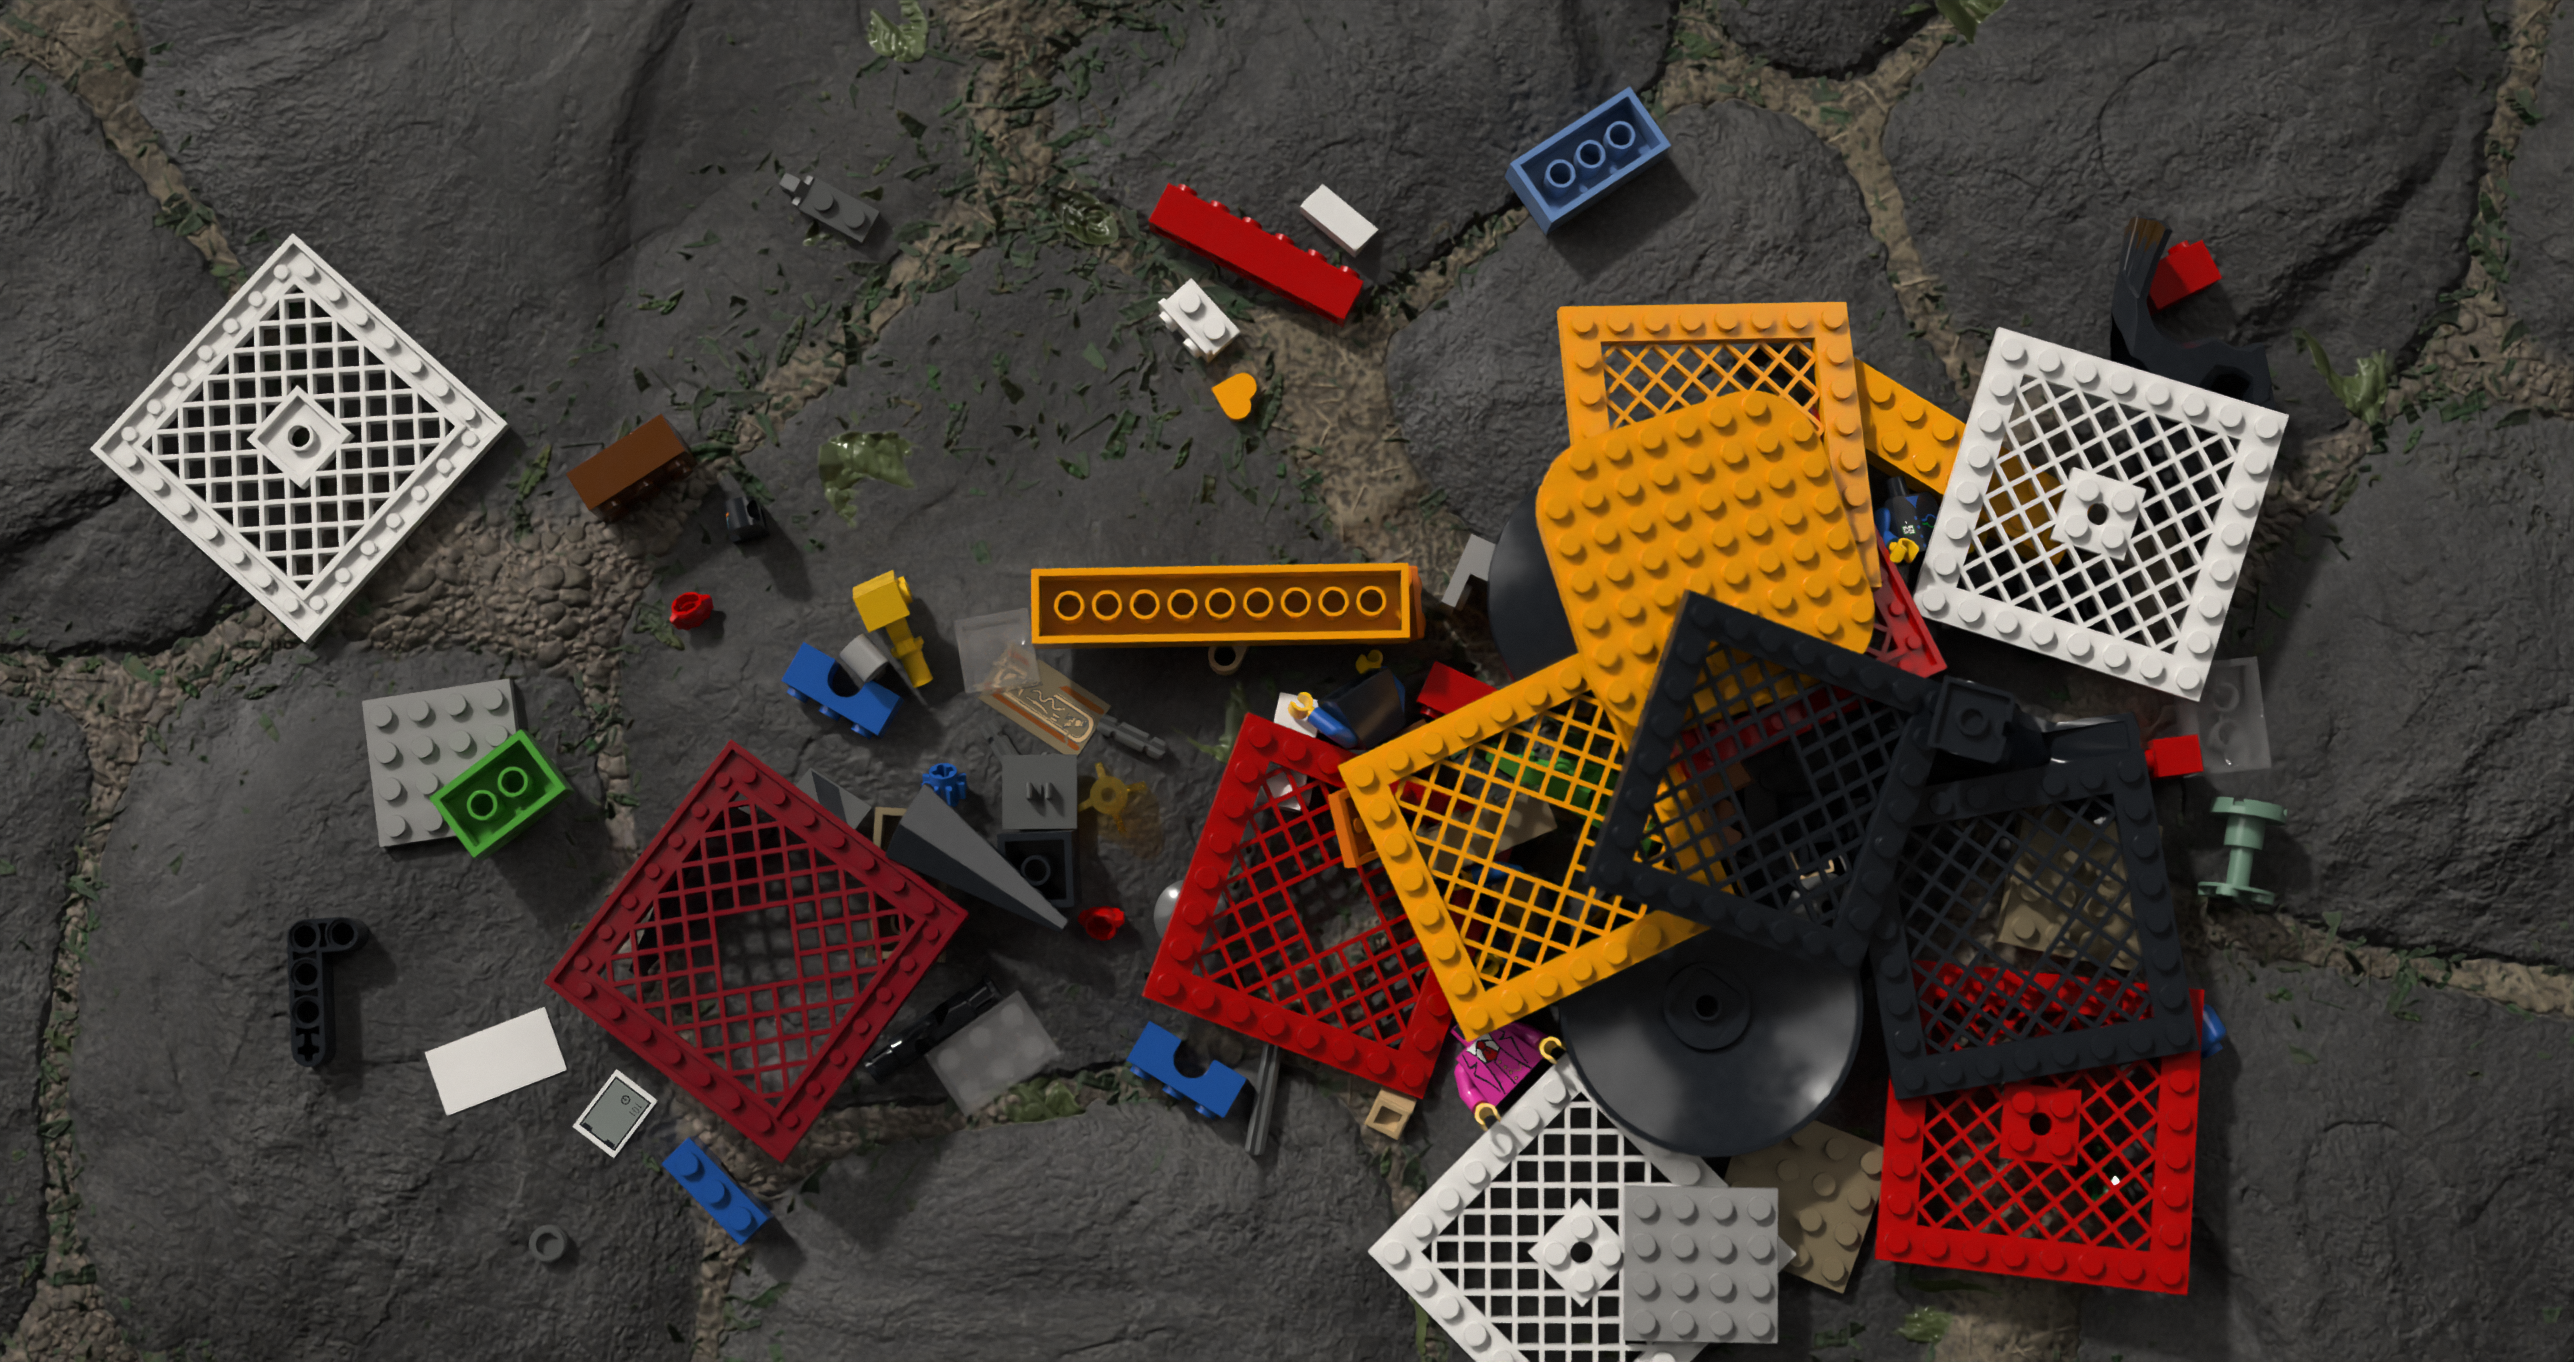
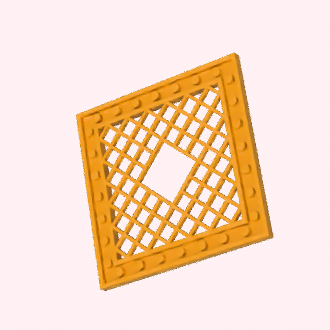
M1846 302L1560 306L1557 310L1570 446L1591 436L1614 430L1622 421L1627 425L1636 423L1628 414L1638 403L1655 417L1665 414L1674 402L1681 408L1691 406L1680 396L1690 384L1707 397L1704 401L1717 398V393L1726 383L1736 392L1748 391L1732 377L1743 365L1758 378L1749 389L1750 391H1755L1761 383H1764L1777 396L1789 401L1801 410L1815 429L1818 430L1819 437L1822 435L1823 447L1871 591H1878L1882 588ZM1811 342V350L1803 343ZM1766 343L1789 344L1778 354ZM1718 344L1709 356L1696 346ZM1731 344L1753 345L1743 355ZM1659 345L1682 346L1671 356ZM1601 346H1610L1602 355ZM1624 346L1646 347L1635 357ZM1793 346L1809 359L1800 371H1797L1784 359ZM1758 347L1774 360L1764 373L1748 360ZM1722 348L1738 361L1729 373L1712 360ZM1650 349L1666 362L1657 375L1641 362ZM1686 349L1702 361L1693 374L1676 361ZM1614 350L1631 363L1621 375L1604 362ZM1777 365L1793 377L1784 390L1768 377ZM1812 365L1814 367L1816 386L1803 376ZM1706 366L1723 379L1713 391L1696 378ZM1670 367L1687 380L1677 392L1660 379ZM1634 368H1637L1650 380L1641 393L1624 380ZM1604 373L1614 381L1607 391L1605 389ZM1797 382L1813 394L1804 407L1788 394ZM1654 385L1671 398L1661 410L1644 397ZM1618 386L1634 398V401L1625 411L1608 398ZM1817 399L1820 421L1808 412ZM1608 409L1619 417L1611 427L1609 426Z
M1579 653L1337 766L1467 1043L1710 929V927L1658 909L1645 915L1647 906L1643 904L1638 914L1619 908L1622 897L1617 895L1613 905L1593 898L1597 889L1594 887H1590L1588 896L1568 889L1574 870L1582 872L1586 870V867L1577 864L1584 844L1594 847L1595 842L1586 839L1592 820L1596 819L1603 822L1604 816L1598 815L1595 812L1602 793L1612 796L1613 791L1604 788L1611 768L1621 771L1622 766L1613 763L1619 744H1621L1626 755L1635 728L1612 717L1598 700L1581 694L1590 690L1591 686ZM1572 698L1566 717L1547 710ZM1578 699L1598 706L1591 726L1572 719ZM1603 709L1616 735L1597 728ZM1538 714L1532 733L1513 727V725ZM1544 715L1564 722L1557 742L1537 735ZM1569 724L1589 731L1582 751L1563 745ZM1504 730L1498 749L1478 743ZM1509 732L1530 738L1523 758L1503 752ZM1594 734L1614 740L1608 760L1588 754ZM1535 741L1555 747L1548 768L1528 761ZM1469 747L1463 766L1443 759ZM1475 748L1495 754L1488 775L1468 768ZM1560 750L1580 756L1573 777L1553 770ZM1500 757L1520 763L1513 784L1494 777ZM1586 759L1605 765L1598 786L1579 779ZM1435 763L1429 782L1409 775ZM1441 764L1461 771L1454 791L1434 784ZM1674 765L1667 768L1674 786L1680 784L1681 780ZM1526 766L1546 773L1539 793L1519 786ZM1466 773L1486 780L1479 800L1459 793ZM1551 775L1571 782L1564 802L1544 795ZM1401 779L1394 797L1388 784ZM1664 779L1661 781L1657 795L1668 790ZM1406 780L1426 787L1420 807L1400 800ZM1491 782L1511 789L1505 809L1485 802ZM1577 784L1596 791L1589 811L1570 804ZM1432 789L1452 796L1445 816L1425 809ZM1686 789L1678 792L1684 809L1687 810L1693 807ZM1517 791L1587 816L1562 887L1492 862ZM1671 797L1654 805L1661 822L1678 814ZM1457 798L1477 805L1470 825L1450 818ZM1398 805L1418 812L1411 832ZM1483 807L1502 814L1496 834L1476 828ZM1697 813L1688 817L1695 834L1705 830ZM1423 814L1443 821L1436 842L1416 835ZM1649 815V818H1648V821H1647V824H1646V827H1645L1644 832L1646 831L1647 826H1648V823H1649V821H1650V818H1651L1650 815ZM1682 821L1665 829L1672 847L1689 838ZM1448 823L1468 830L1461 851L1441 844ZM1473 833L1493 839L1486 860L1466 853ZM1653 835L1649 837V839L1662 843L1660 836ZM1708 837L1699 841L1706 858L1716 854ZM1414 840L1433 846L1427 866ZM1664 845L1662 846L1660 853L1665 851ZM1692 845L1676 853L1683 871L1699 863ZM1439 849L1459 856L1452 876L1432 869ZM1636 852L1634 860L1642 862L1641 859L1637 857L1638 852ZM1464 858L1484 865L1477 885L1457 878ZM1664 860L1653 865V867L1676 874L1674 870L1662 866ZM1720 861L1709 865L1716 882L1727 878ZM1490 867L1509 874L1503 894L1483 887ZM1703 869L1687 877L1710 886ZM1431 875L1450 881L1443 900ZM1515 876L1535 883L1528 903L1508 896ZM1455 883L1475 890L1468 910L1448 903ZM1731 884L1720 889L1735 895ZM1540 885L1560 892L1553 912L1534 906ZM1480 893L1500 899L1494 919L1474 913ZM1565 895L1585 901L1579 921L1559 915ZM1506 902L1526 908L1519 929L1499 922ZM1591 904L1611 910L1604 931L1584 924ZM1447 909L1466 915L1460 934H1458ZM1531 911L1551 917L1544 938L1524 931ZM1616 913L1636 919L1610 932ZM1471 918L1491 924L1485 944L1465 938ZM1557 920L1576 926L1569 947L1550 940ZM1497 927L1516 933L1510 954L1490 947ZM1582 929L1601 935L1575 948ZM1522 936L1542 943L1535 963L1515 956ZM1463 943L1482 950L1476 969ZM1548 945L1566 951V953L1541 964ZM1488 952L1508 959L1501 979L1481 972ZM1513 961L1532 968L1507 980ZM1479 978L1498 985L1485 990Z

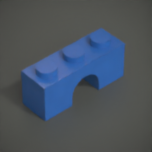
M803 642L781 679L782 682L790 686L786 693L805 704L809 698L822 704L818 711L837 722L841 716L854 723L851 730L869 740L873 734L883 738L902 706L904 699L872 680L865 683L860 692L854 696H838L833 689V678L841 664Z
M1149 1021L1126 1059L1133 1064L1130 1071L1148 1082L1152 1076L1165 1083L1162 1090L1180 1101L1184 1095L1196 1101L1197 1105L1194 1109L1208 1118L1214 1120L1217 1114L1224 1118L1247 1078L1214 1059L1208 1071L1200 1077L1189 1078L1182 1075L1177 1070L1174 1061L1175 1053L1182 1039Z
M697 1135L690 1136L661 1164L740 1246L748 1243L775 1215L749 1189H744L729 1176L721 1166L722 1161Z

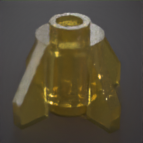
M1098 762L1095 764L1099 779L1090 790V798L1077 805V815L1096 809L1104 816L1113 817L1119 834L1126 833L1121 813L1127 808L1129 795L1147 790L1145 782L1124 785L1121 780L1115 777H1108L1102 762ZM1110 788L1113 792H1116V797L1112 802H1105L1102 799L1105 796L1104 790Z

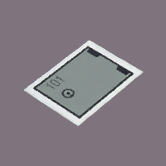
M616 1069L573 1127L611 1157L615 1158L658 1100Z

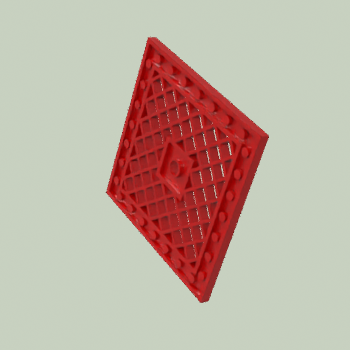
M1913 960V962L1929 973L1937 963ZM1944 963L1935 977L1950 988H1953L1964 971L1952 963ZM1976 966L1973 969L1975 973L1988 982L1992 980L1999 968ZM1911 967L1915 992H1917L1926 977ZM2007 969L1995 986L2012 998L2024 980ZM2021 971L2027 976L2030 973L2028 971ZM2037 973L2033 980L2050 991L2061 975ZM1969 975L1957 993L1975 1004L1986 986ZM2076 977L2082 982H2084L2086 985H2088V983L2092 979L2086 977ZM2067 978L2055 996L2072 1007L2084 990ZM2100 979L2093 989L2110 1001L2122 983L2115 980ZM1931 982L1920 999L1933 1008L1934 1001L1943 1002L1948 992ZM2131 982L2147 994L2144 983ZM2029 985L2017 1002L2035 1013L2046 996ZM2127 988L2116 1005L2133 1016L2144 999ZM2188 988L2200 1050L2159 1056L2158 1072L2146 1059L2135 1060L2123 1071L2116 1064L2106 1065L2115 1077L2102 1088L2088 1074L2087 1071L2091 1068L2075 1070L2077 1073L2064 1084L2054 1074L2045 1075L2054 1087L2029 1085L2036 1077L2014 1080L2016 1083L2004 1082L2002 1094L1993 1084L1984 1085L1998 1102L1985 1113H1982L1969 1098L1982 1086L1972 1087L1966 1093L1963 1089L1954 1090L1960 1098L1944 1109L1932 1094L1895 1100L1889 1073L1874 1260L2186 1296L2188 1294L2204 990ZM1991 991L1981 1006H1985L1982 1008L1983 1011L1986 1013L1990 1011L1997 1019L2001 1014L1997 1008H2005L2008 1002ZM2089 994L2078 1012L2085 1017L2098 1018L2106 1005ZM1954 997L1945 1011L1952 1007L1963 1020L1967 1013L1959 1005L1963 1003ZM2051 1001L2043 1013L2061 1014L2050 1023L2051 1026L2055 1027L2062 1022L2068 1011L2054 1001ZM1918 1005L1923 1030L1933 1015ZM2149 1005L2139 1019L2151 1017ZM2111 1010L2103 1023L2108 1025L2114 1024L2112 1020H2128ZM2021 1012L2011 1021L2005 1018L2002 1024L2019 1035L2013 1026L2025 1017L2026 1014ZM1976 1013L1964 1030L1969 1027L1977 1038L1982 1041L1985 1034L1975 1023L1982 1016ZM2075 1017L2069 1022L2074 1030L2084 1029ZM1937 1020L1934 1028L1944 1038L1938 1045L1944 1048L1953 1033L1950 1034ZM2035 1023L2041 1030L2036 1036L2053 1034L2039 1023ZM1932 1029L1930 1030V1032H1929L1928 1035H1927V1037L1930 1038V1039H1931V1031H1932ZM1998 1030L1988 1044H1993L2005 1032ZM1925 1042L1927 1055L1939 1052L1934 1048L1930 1051V1045ZM1955 1042L1952 1049L1958 1050L1962 1049V1047ZM2139 1064L2154 1080L2141 1092L2126 1077ZM2080 1077L2095 1093L2083 1104H2081L2082 1090L2066 1089ZM2117 1082H2120L2133 1096L2120 1109L2105 1093ZM2157 1086L2155 1110L2144 1096ZM2098 1098L2113 1114L2099 1126L2084 1110ZM1927 1099L1939 1115L1924 1126ZM1962 1102L1977 1117L1964 1130L1949 1115ZM2137 1102L2152 1118L2138 1130L2123 1114ZM2001 1107L1999 1133L1987 1117ZM2042 1114L2048 1118L2050 1130L2047 1134L2037 1135L2030 1129L2029 1121L2032 1115ZM2081 1117L2092 1132L2079 1142ZM1942 1119L1957 1135L1943 1147L1928 1131ZM2116 1119L2131 1135L2118 1147L2103 1132ZM1980 1123L1995 1139L1982 1151L1966 1135ZM2155 1124L2153 1149L2142 1134ZM2095 1136L2110 1151L2097 1164L2082 1148ZM1923 1138H1925L1936 1153L1922 1163ZM1960 1139L1974 1155L1961 1168L1958 1167L1946 1152ZM2135 1140L2149 1155L2136 1168L2121 1153L2122 1150ZM1998 1144V1159L2013 1160L2000 1172H1997L1985 1157ZM2079 1155L2090 1170L2075 1181L2063 1166L2076 1167ZM1938 1157H1941L1954 1172L1940 1185L1925 1169ZM2114 1157L2129 1173L2115 1185L2101 1170ZM1977 1161L1992 1176L1979 1189L1964 1174ZM2025 1162L2049 1164L2051 1166L2039 1176H2036ZM2153 1162L2151 1187L2140 1175V1172ZM2016 1165L2031 1181L2017 1194L2003 1179V1176ZM2055 1169L2069 1185L2056 1198L2041 1182ZM2093 1174L2108 1189L2095 1202L2080 1187ZM1922 1175L1933 1188V1191L1919 1201L1920 1178ZM1956 1178H1959L1972 1194L1958 1206L1955 1205L1943 1190ZM2133 1178L2147 1194L2134 1206L2119 1191L2120 1188ZM1995 1182L2010 1197L1996 1211L1982 1195ZM2034 1186L2049 1202L2035 1215L2020 1199ZM2073 1191L2087 1206L2074 1219L2059 1203ZM1938 1194L1951 1212L1936 1223L1922 1206ZM2112 1195L2127 1211L2113 1223L2098 1208ZM1975 1199L1990 1215L1976 1227L1961 1212L1962 1209ZM2151 1200L2150 1222L2148 1225L2137 1211ZM2015 1203L2027 1217L2028 1221L2013 1232L2001 1218L2000 1214ZM2052 1208L2067 1223L2066 1226L2053 1236L2038 1220ZM2091 1212L2106 1228L2093 1240H2090L2078 1226V1223ZM1918 1213L1929 1226L1917 1225ZM1956 1216L1968 1231L1940 1227ZM2130 1217L2145 1232L2131 1245L2116 1229ZM1994 1220L2006 1235L1981 1233L1980 1231ZM2033 1224L2045 1240L2018 1236ZM2072 1229L2084 1244L2060 1242L2057 1240ZM2111 1234L2123 1249L2096 1245ZM2148 1239V1252L2135 1250Z

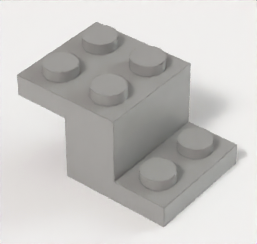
M1471 534L1437 612L1451 617L1454 609L1462 611L1472 588L1487 594L1489 566L1496 544Z

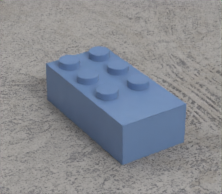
M1629 86L1511 162L1505 178L1544 234L1547 235L1663 160L1671 144Z

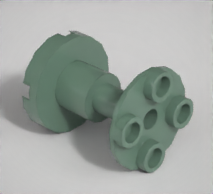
M2232 797L2211 798L2210 815L2227 819L2224 846L2231 848L2226 883L2198 882V895L2210 898L2230 897L2232 898L2231 902L2244 905H2254L2255 903L2273 905L2274 893L2249 887L2254 852H2261L2263 849L2266 825H2286L2288 809L2279 805L2244 799V802H2234Z

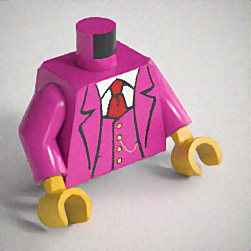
M1518 1021L1508 1023L1468 1043L1459 1024L1451 1030V1033L1465 1046L1455 1058L1458 1064L1455 1067L1454 1075L1459 1096L1475 1115L1478 1124L1484 1131L1489 1130L1484 1123V1119L1489 1115L1496 1116L1499 1122L1501 1121V1116L1495 1106L1543 1057L1550 1063L1557 1064L1558 1061L1551 1056L1552 1049L1561 1047L1566 1051L1565 1045L1557 1038L1549 1037L1532 1025Z

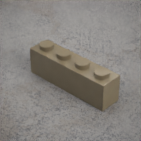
M1523 781L1519 784V786L1539 793L1541 788L1537 784L1530 785L1528 781ZM1507 789L1509 794L1495 799L1494 795L1487 796L1485 802L1505 809L1511 789ZM1517 791L1495 854L1558 828L1548 802ZM1473 804L1474 809L1462 814L1460 809L1453 810L1450 818L1470 825L1477 805ZM1483 807L1476 828L1496 834L1502 814ZM1443 821L1428 828L1425 824H1420L1416 835L1436 842ZM1448 823L1441 844L1461 851L1468 830ZM1473 833L1466 853L1483 859L1487 858L1493 839ZM1414 840L1427 866L1433 846ZM1439 849L1432 869L1449 874L1454 871L1459 856ZM1464 858L1461 868L1473 864L1475 861ZM1431 875L1433 880L1439 878L1437 876Z

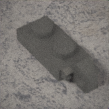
M786 172L779 184L782 187V191L795 197L792 205L799 208L802 214L863 246L881 216L880 211L807 175L803 182L801 179Z

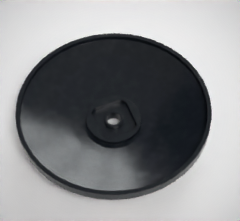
M1733 855L1740 870L1756 862V860ZM1727 858L1719 860L1726 876L1732 875L1733 872ZM1664 859L1662 866L1674 870L1670 859ZM1766 865L1773 882L1787 875ZM1760 869L1743 877L1750 894L1767 886ZM1737 881L1731 883L1735 895L1743 897ZM1793 881L1777 889L1784 906L1788 904L1792 891L1797 890ZM1606 892L1599 901L1613 905L1616 895ZM1770 893L1754 901L1777 909ZM1622 897L1619 908L1638 914L1642 904ZM1822 904L1821 910L1825 914L1828 912V910ZM1594 905L1589 910L1584 924L1604 931L1611 910ZM1647 906L1645 915L1657 909ZM1616 913L1610 932L1636 919ZM1713 928L1558 1000L1559 1023L1569 1060L1578 1079L1596 1104L1618 1125L1634 1136L1671 1152L1699 1157H1730L1752 1153L1773 1146L1806 1127L1827 1107L1845 1082L1858 1050L1863 1025V995L1859 974L1856 978ZM1582 929L1575 948L1601 935ZM1702 996H1708L1716 1003V1012L1711 1017L1700 1015L1696 1009V1002Z

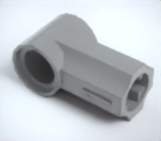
M865 633L852 640L839 655L864 683H868L872 679L878 681L887 672L886 666L890 662Z

